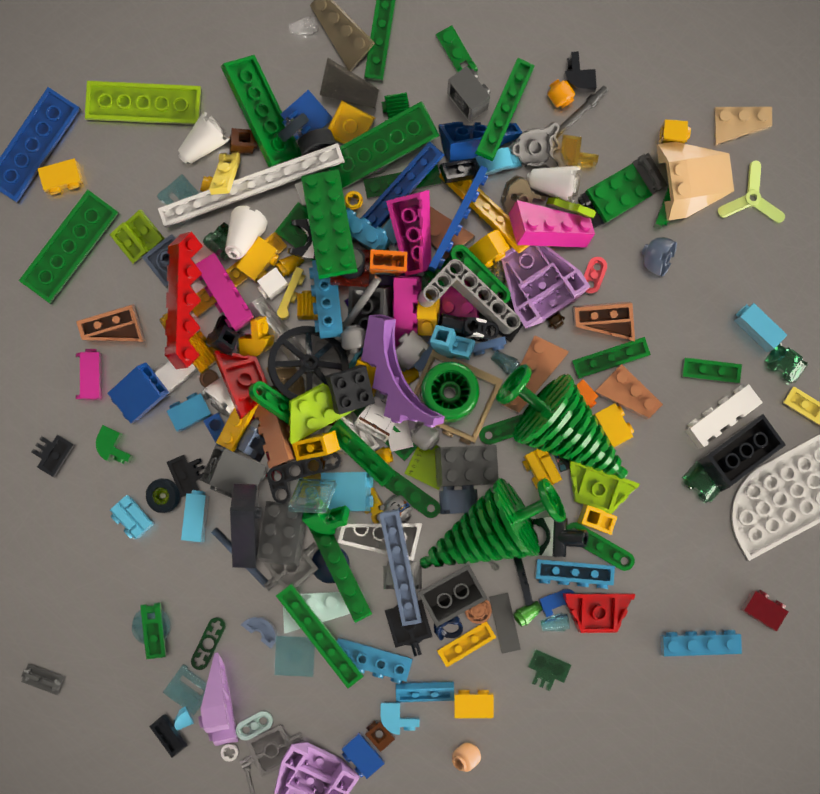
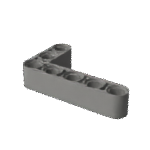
M457 259L451 260L418 295L420 305L430 307L452 285L489 321L496 323L499 331L503 334H510L520 326V317L467 266ZM450 267L456 270V274L451 272ZM438 280L444 283V287L438 284ZM464 280L470 283V287L465 285ZM425 293H429L432 296V300H429ZM478 293L483 295L484 300L479 298ZM492 307L498 310V314L493 311ZM506 320L512 323V327L508 326Z

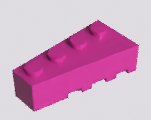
M519 200L515 202L509 212L517 245L587 247L595 235L591 218Z
M398 275L394 277L392 309L394 310L393 318L396 319L395 347L400 344L398 340L404 333L409 334L413 330L418 334L417 306L418 295L422 291V276Z

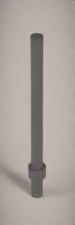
M603 85L594 95L591 94L586 98V102L560 125L556 138L564 133L588 109L595 107L599 103L598 100L609 91L606 86ZM521 162V164H522L525 168L528 166V165L524 164L523 162Z

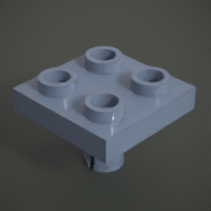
M173 234L142 256L165 287L169 286V281H167V265H169L168 246L176 239Z

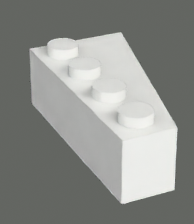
M402 523L409 560L413 561L422 523ZM347 524L341 527L338 543L388 555L381 524Z

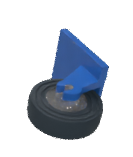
M308 89L280 114L284 119L282 123L285 128L279 132L278 136L283 142H286L292 136L297 140L309 131L323 128L333 117Z

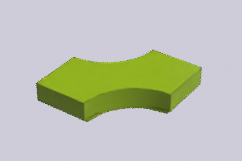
M550 197L546 202L547 205L561 211L587 218H594L596 214L595 210L557 197Z

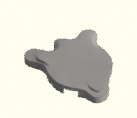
M551 122L544 128H532L524 131L516 142L511 144V153L528 166L538 167L546 165L549 168L560 167V161L553 155V152L561 147L556 138L560 128L559 124Z

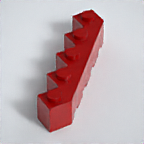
M192 231L180 234L168 246L169 265H167V281H169V286L166 293L168 318L165 323V335L167 336L165 356L175 369L188 368L200 356L188 341L200 329V326L189 313L201 302V299L190 285L202 274L191 258L203 246Z

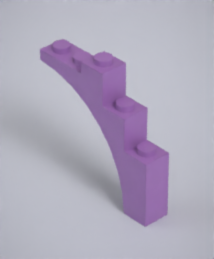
M382 314L369 315L361 360L367 362L371 367H376L372 388L379 390L380 394L387 395L384 416L391 418V421L394 423L410 420L423 422V425L427 427L443 424L445 416L429 409L414 394L402 374L395 350L396 319Z

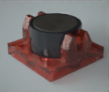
M353 247L358 272L330 277V285L368 287L370 280V250Z

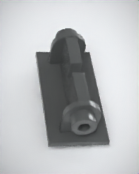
M649 153L639 156L637 160L632 162L652 194L668 185Z
M31 664L27 665L26 670L23 671L21 676L23 677L21 682L58 695L64 679L61 675Z

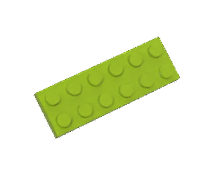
M87 81L85 119L195 125L200 117L201 86Z

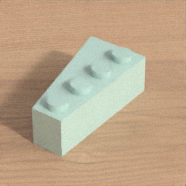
M340 592L300 593L322 622L350 614ZM283 606L284 634L301 629Z

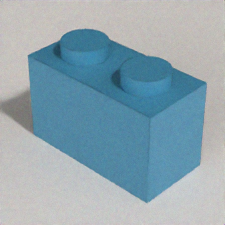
M193 393L186 397L187 401L183 403L178 401L169 406L170 409L167 410V413L177 432H181L213 415L201 393Z

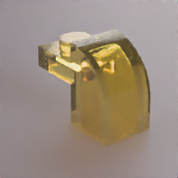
M562 136L560 157L566 166H578V164H581L582 167L592 168L597 165L599 155L580 152L582 137Z

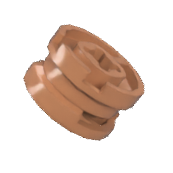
M485 600L465 611V615L473 623H484L490 618L492 608L489 601Z

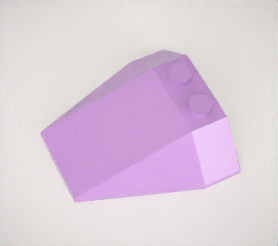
M530 245L521 253L510 248L504 253L505 257L501 259L515 313L520 317L525 328L543 323L574 303L590 288L589 283L580 270L548 246Z
M308 742L291 744L281 760L274 794H349L359 780V776L340 757Z

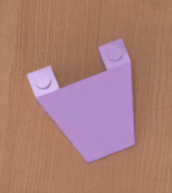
M214 653L201 705V716H198L200 728H203L208 733L209 740L213 741L215 746L239 742L236 734V722L225 665L219 653Z

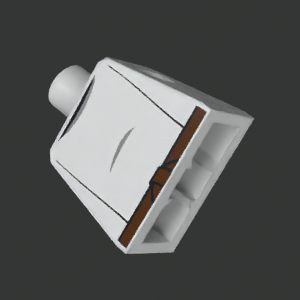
M387 395L383 399L375 397V403L368 405L354 423L357 427L385 443L390 437L395 424L391 421V418L384 416Z

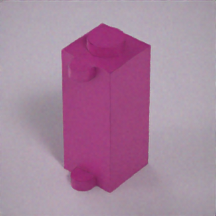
M85 349V352L76 353V357H80V395H76V399L102 400V354L97 352V349Z

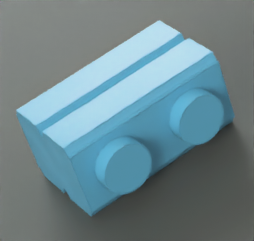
M130 495L123 497L110 509L112 512L111 518L117 524L121 522L125 527L123 531L130 539L132 537L138 539L155 524Z

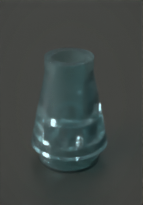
M498 350L495 351L491 358L507 375H511L521 364L517 358Z
M560 613L541 620L542 631L566 632V629H570L568 614Z

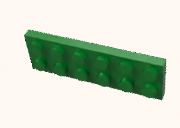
M255 55L223 63L220 67L268 167L270 168L301 157L302 154L294 136L290 137L286 142H283L278 136L279 132L288 124L283 125L282 123L284 121L280 115L282 111Z
M420 101L340 146L345 162L330 167L329 170L339 169L342 189H345L440 135L424 103Z
M339 169L301 176L319 279L358 272Z
M87 190L18 281L51 304L119 212Z

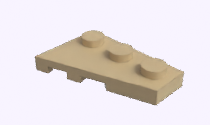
M772 107L714 108L715 146L772 126Z

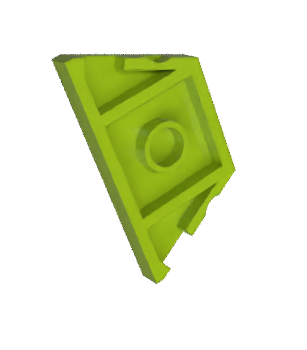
M322 383L289 401L290 437H288V441L290 444H293L355 410L340 415L336 414L333 409L330 389L326 384Z
M569 460L574 502L582 505H589L612 514L640 485L625 478L620 479L614 474H605L603 470L597 471L592 467H586L581 463Z

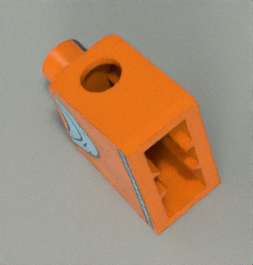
M371 249L370 274L398 276L406 272L407 252Z

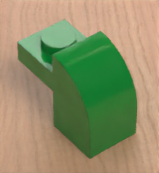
M102 425L96 438L98 454L109 462L114 455L113 460L122 464L125 461L130 463L133 455L116 448L122 433Z
M321 500L305 505L302 521L317 533L331 535L335 534L337 527L347 525L350 509L346 505L329 509Z

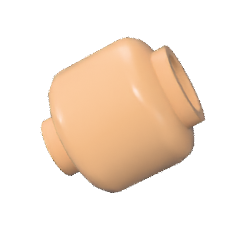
M467 742L460 745L452 754V763L459 771H471L481 761L478 747Z

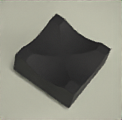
M358 365L341 372L325 375L332 397L333 409L336 414L340 415L375 403L366 366Z

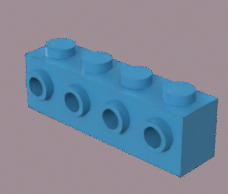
M347 208L352 240L356 243L358 242V244L369 251L371 249L386 250L391 243L390 239L386 236L387 232L379 226L377 228L372 227V223L364 217L359 219L353 210Z
M312 260L313 267L309 268L310 279H314V285H311L312 297H316V303H313V312L318 314V320L314 321L315 331L320 332V339L341 337L343 327L337 276L319 279L316 260Z
M536 559L534 578L539 579V583L550 584V580H556L558 585H569L570 582H577V586L589 587L590 583L597 584L596 588L608 589V585L614 586L615 566Z
M724 630V634H716V631H704L705 634L697 635V631H687L685 635H678L677 632H666V636H660L661 655L665 657L742 654L741 634L736 633V630Z
M338 637L337 642L361 673H365L366 670L373 672L372 676L382 679L384 676L391 677L392 682L399 684L402 681L407 682L413 658Z

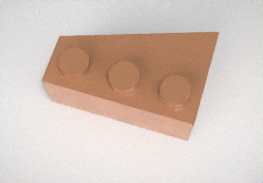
M430 206L431 246L437 251L452 220ZM462 227L458 236L454 235L451 239L454 242L452 248L456 245L467 246L475 240V235ZM445 251L442 258L448 259L449 253Z
M632 302L573 306L574 325L576 327L635 341Z
M134 304L76 321L82 340L145 341Z
M622 364L594 391L598 396L620 405L645 419H649L663 405Z

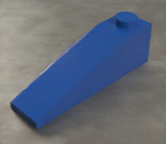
M463 122L439 124L442 147L448 161L467 160L479 156L475 152L487 126L481 125V122H474V125H463ZM509 123L500 146L519 138L523 133L517 123Z

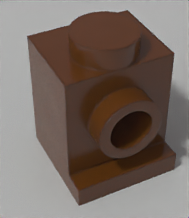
M231 129L230 154L232 152L253 154V150L257 149V142L250 129Z
M374 720L366 727L368 731L365 735L380 752L395 740V736L383 726L381 720L379 722ZM376 731H382L383 736L377 737L375 734Z

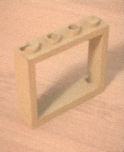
M433 349L415 387L414 394L417 397L420 394L423 379L435 360L441 363L457 362L463 364L475 374L477 379L494 386L472 436L444 423L434 427L442 429V434L453 437V435L460 437L459 441L464 444H475L503 380L456 358H447Z

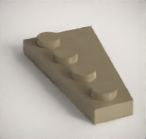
M314 0L310 7L347 69L353 71L375 42L334 0Z

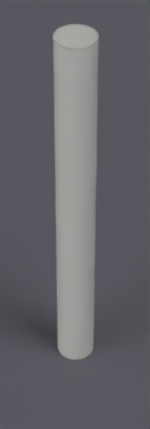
M378 276L373 278L343 322V330L345 329L344 326H351L381 282ZM334 337L336 340L341 341V337Z

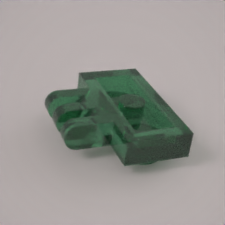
M535 649L528 666L536 670L532 684L536 685L538 678H540L539 687L543 688L545 682H549L546 690L550 691L555 679L563 683L565 682L571 664Z

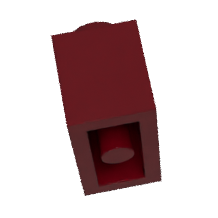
M760 589L758 592L752 591L741 611L771 630L778 631L789 613L785 609L786 605L778 600L775 602L768 599L769 595Z

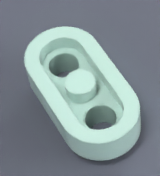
M260 711L241 721L236 727V734L241 740H250L267 731L273 724V718L269 712ZM265 717L267 723L261 724L260 718ZM243 727H249L250 732L244 733Z

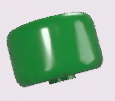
M444 362L431 368L423 379L420 391L421 401L432 411L444 415V422H457L466 418L474 410L480 394L479 383L475 374L468 367L457 362ZM451 389L454 391L455 396L447 398L444 395V391Z

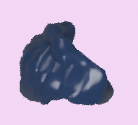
M456 616L438 627L434 623V632L441 641L444 637L456 638L462 634L463 625L460 622V618ZM447 624L458 625L459 629L456 632L449 633L442 627Z

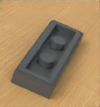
M503 593L490 596L489 599L502 654L521 650L509 594Z

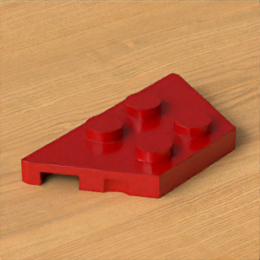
M216 350L213 353L239 419H242L258 404L251 399L249 387L258 381H262L267 385L268 383L256 356H242L237 353L229 355Z
M563 593V597L578 632L617 633L622 619L625 618L628 612L627 608L631 600L635 598V594Z

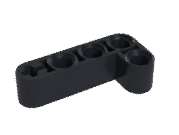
M333 452L329 455L299 460L271 468L268 471L267 479L273 499L277 503L288 501L291 496L288 481L336 469L341 465V456ZM330 455H333L334 458L337 457L338 461L335 462V466L329 463L325 464L326 469H323V462L320 457H324L323 461L329 460ZM312 460H316L319 463V468L316 471H312L309 468V462ZM293 465H297L300 468L298 476H293L290 473V468ZM274 470H278L282 474L279 481L272 479L271 475ZM279 489H284L287 493L284 500H280L277 497L276 493Z

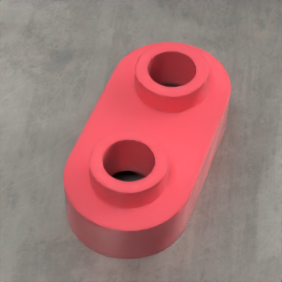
M602 257L592 258L587 265L584 277L587 282H593L594 284L593 288H589L585 292L587 294H594L600 289L607 270V263ZM599 264L600 270H595L594 265Z

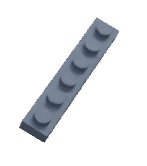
M399 509L380 512L379 516L402 626L422 623Z

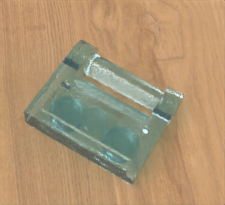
M181 174L168 187L159 192L157 198L160 201L163 200L166 205L174 203L168 196L172 192L179 200L199 194V192ZM189 219L180 222L181 225L185 224Z
M183 664L163 693L180 706H186L187 710L195 715L202 705L207 683L189 671L188 667ZM182 676L186 677L204 691L203 694L197 693L182 682L180 678Z

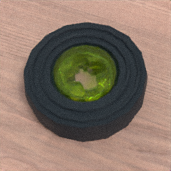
M157 479L146 490L147 504L158 513L172 511L179 503V489L169 479ZM162 493V494H165L166 497H165V498H159V497H160L159 495Z

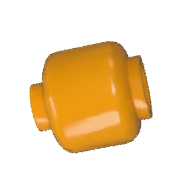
M557 79L549 85L551 89L548 90L547 95L555 107L563 109L574 101L575 91L567 80L560 82Z

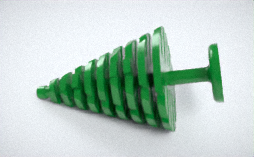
M521 365L511 373L499 389L496 400L505 405L519 396L529 404L520 417V422L516 425L515 434L513 435L516 442L524 443L533 448L536 447L541 451H547L556 456L559 454L561 458L568 460L570 458L572 462L581 463L583 466L592 467L597 471L603 470L608 475L615 473L620 479H624L627 476L628 470L620 466L622 460L618 455H615L616 450L612 445L609 446L610 440L607 435H604V430L601 425H598V420L595 415H592V410L589 405H586V400L580 394V390L574 384L571 375L563 374L535 395L526 387L532 375L531 368L528 365Z
M499 478L493 484V487L487 490L485 496H482L477 501V505L474 504L461 517L460 521H457L452 529L445 533L444 538H440L437 541V548L432 546L428 551L429 556L420 559L421 567L426 569L432 564L435 567H443L444 563L450 566L455 565L456 562L458 564H466L468 561L470 563H477L479 560L489 562L491 559L497 561L503 558L513 559L514 557L538 556L540 552L539 540L533 528L535 526L532 525L531 517L546 510L554 521L558 523L563 522L566 519V513L557 491L548 479L543 478L538 482V492L541 499L525 507L515 489L509 483L507 484L505 479Z

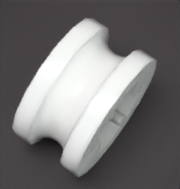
M233 743L226 744L221 749V757L228 762L235 760L239 753L238 747ZM227 747H229L230 750H235V753L232 754L234 756L231 758L229 755H225L224 753L227 751L225 749Z

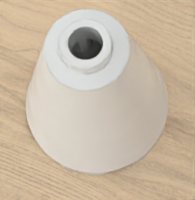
M203 112L178 149L180 153L178 156L184 163L189 162L192 164L231 140L230 136L225 137V129L212 116L206 117L207 112Z
M566 166L532 169L527 174V181L530 188L551 197L575 203V200H572L573 195L577 196L580 174H577V170H580V167Z
M238 206L234 208L230 215L225 252L232 259H241L267 228L265 216L258 210H255V212L249 210V206Z
M220 377L202 390L205 399L207 400L209 397L212 402L211 405L224 416H230L233 412L234 404L223 377Z

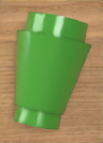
M535 601L532 605L516 609L513 616L521 627L527 626L543 609L539 602Z

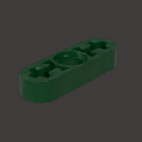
M215 617L209 621L191 658V665L194 669L203 670L208 666L226 629V623L222 618ZM220 621L222 629L216 631L215 635H218L216 639L213 635H208L207 632L209 630L212 633L214 630L212 623ZM206 638H211L214 641L213 648L206 649L203 646V641ZM201 648L202 651L210 653V655L205 654L203 658L205 664L197 666L195 658H200L202 652H199V649Z

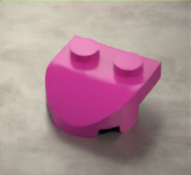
M464 280L465 285L470 287V283ZM452 285L440 297V316L442 313L457 317L479 318V311Z

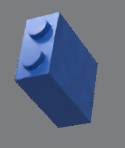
M147 363L136 366L107 394L111 397L112 402L121 410L124 418L133 423L141 419L170 392Z

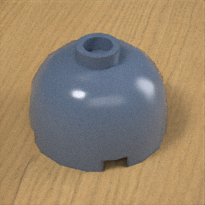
M659 237L652 240L649 245L646 244L642 250L646 268L656 275L664 276L670 268L671 263L669 261L671 257L675 256L677 242L669 238Z

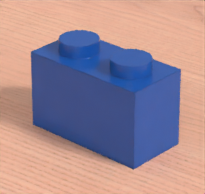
M360 732L341 749L344 759L348 763L353 762L356 766L354 770L361 778L365 776L368 779L385 764V761Z

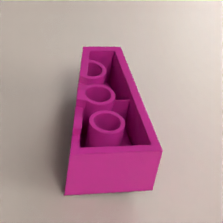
M429 190L386 201L399 251L407 252V271L405 275L408 276L427 271L431 263Z
M213 253L196 263L195 265L202 272L198 278L200 281L204 279L207 284L204 288L210 297H215L217 302L214 304L220 313L224 312L227 317L225 322L230 329L234 328L237 332L249 325L250 320L255 317L216 254Z

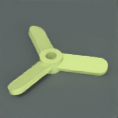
M752 161L749 165L747 194L719 207L718 215L724 218L749 206H754L778 223L784 221L785 214L763 199L759 193L761 164L759 161ZM751 195L755 196V201L750 200Z

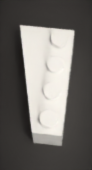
M741 384L733 390L735 394L730 398L726 395L719 400V406L715 409L710 407L702 413L704 417L699 421L695 418L687 424L689 428L685 432L698 449L707 446L709 441L716 439L724 430L732 427L740 418L742 419L763 403L749 384L746 386Z

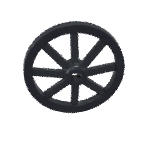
M300 326L286 331L276 340L269 353L268 373L270 380L276 390L289 400L299 396L288 389L303 374H306L307 392L312 389L313 374L328 386L326 377L319 368L341 371L349 369L346 351L342 348L341 342L334 337L323 338L328 343L315 355L312 354L311 335L320 337V332H316L314 326ZM305 334L306 355L291 344L288 339ZM281 345L285 346L300 359L275 361ZM334 347L341 363L319 361V359L329 349ZM311 361L313 365L309 366L306 362ZM299 367V370L283 385L277 375L276 368Z

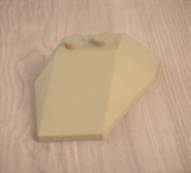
M679 142L656 144L659 164L666 163L671 198V201L664 202L667 221L686 218L734 191L729 153Z

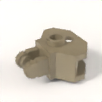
M516 175L506 182L500 201L504 211L509 215L517 200L532 204L533 198L546 201L547 196L532 191L528 181L524 177Z

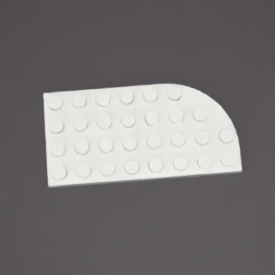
M820 434L752 471L739 486L732 504L731 521L735 538L748 561L820 523Z

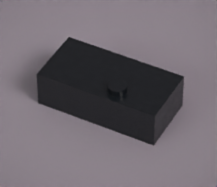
M762 414L698 461L722 492L733 486L786 446V444L765 415Z
M234 484L230 522L232 567L256 568L259 547V519H261L262 507H258L257 484Z

